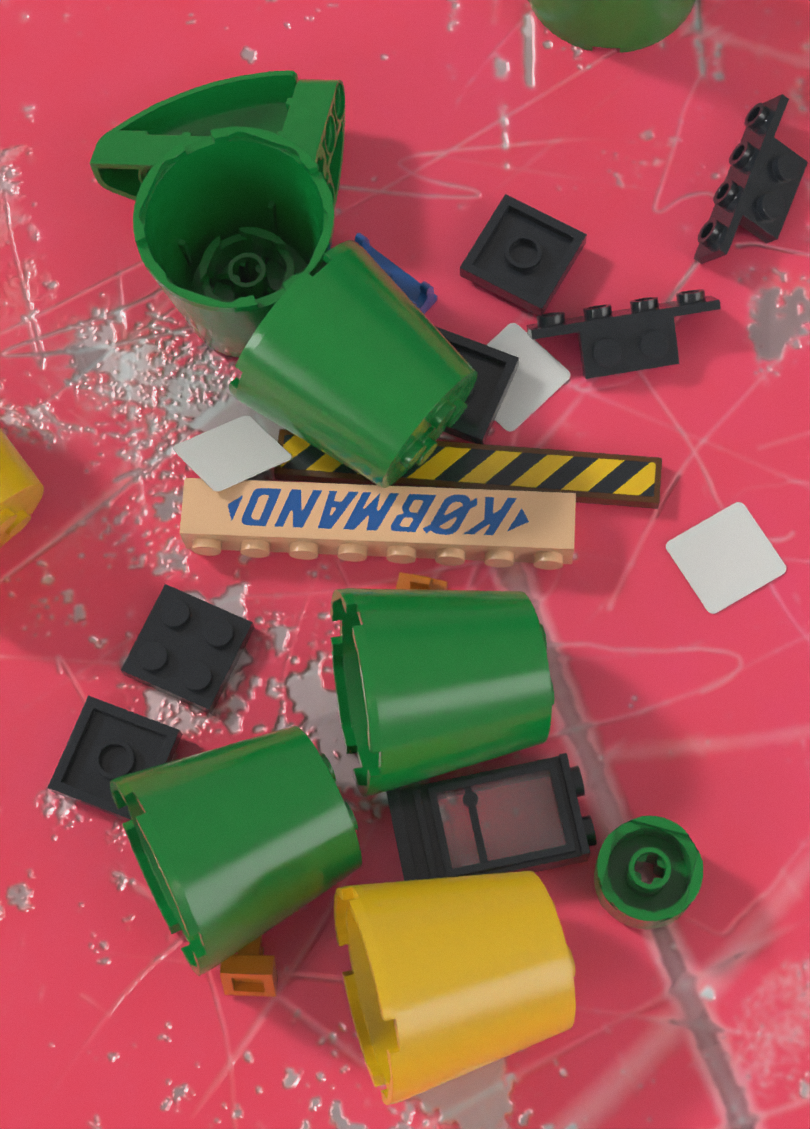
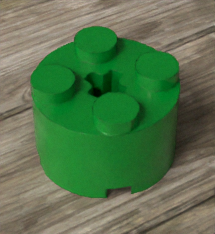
M641 816L620 825L612 831L601 846L594 868V885L600 905L619 922L637 929H656L672 924L684 914L694 901L703 880V861L699 850H697L689 834L677 823L658 816ZM644 863L652 864L653 874L660 876V878H654L651 884L642 882V875L635 871L641 870Z

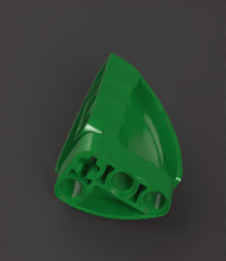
M291 70L262 72L211 82L158 102L119 124L99 139L89 163L99 185L108 191L136 201L140 186L153 165L180 142L185 146L195 140L210 136V130L217 128H259L279 134L293 141L315 160L331 191L335 210L344 151V85L341 80H299L297 73Z

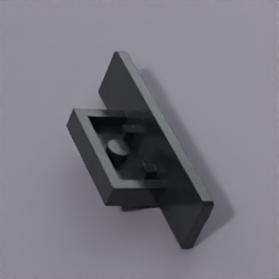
M783 94L764 103L756 104L745 118L744 125L746 129L740 143L730 155L729 164L731 166L726 179L717 189L713 198L715 206L711 216L698 234L699 245L694 259L701 264L727 255L739 225L765 243L777 240L808 163V161L774 138L789 101Z
M696 289L676 293L677 301L659 303L658 297L634 299L630 301L629 309L612 311L611 304L583 308L584 316L565 319V312L546 313L536 316V324L526 325L527 334L534 340L577 333L583 377L585 379L675 365L680 363L674 317L721 309L720 300L713 296H705L704 289Z

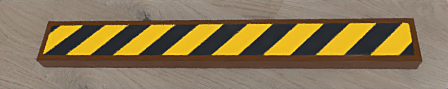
M279 429L278 443L291 454V459L274 468L275 479L333 484L377 485L288 430ZM436 441L438 443L437 447L422 465L418 466L415 463L400 479L390 485L576 493L577 503L658 509L660 503L662 458Z

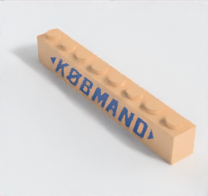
M185 478L180 535L187 549H192L194 553L206 556L219 555L221 550L240 551L242 555L254 558L267 557L270 552L289 553V556L303 560L315 559L318 557V554L338 555L337 557L341 560L351 562L364 561L367 559V556L386 557L390 562L400 564L415 562L416 558L435 559L439 564L449 566L461 565L465 560L484 561L488 566L497 568L510 567L514 562L533 563L536 568L553 570L562 568L563 564H572L576 493L388 486L387 488H382L378 485L244 480L222 491H214L201 478Z

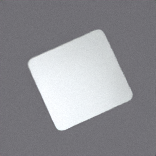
M516 323L507 325L487 344L489 347L519 357V366L495 418V421L509 432L518 428L570 378L569 370L536 340H532L527 332Z
M241 416L173 447V451L214 491L227 489L291 459V454L250 416Z
M741 502L728 506L669 540L666 544L667 551L706 610L711 614L723 610L786 572V565L746 506Z

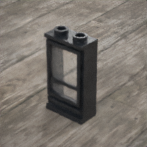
M567 753L559 754V756L419 786L386 791L404 881L532 871L535 873L587 862L590 855L589 847L597 845L591 816H581L577 797L585 796L579 766L570 767Z

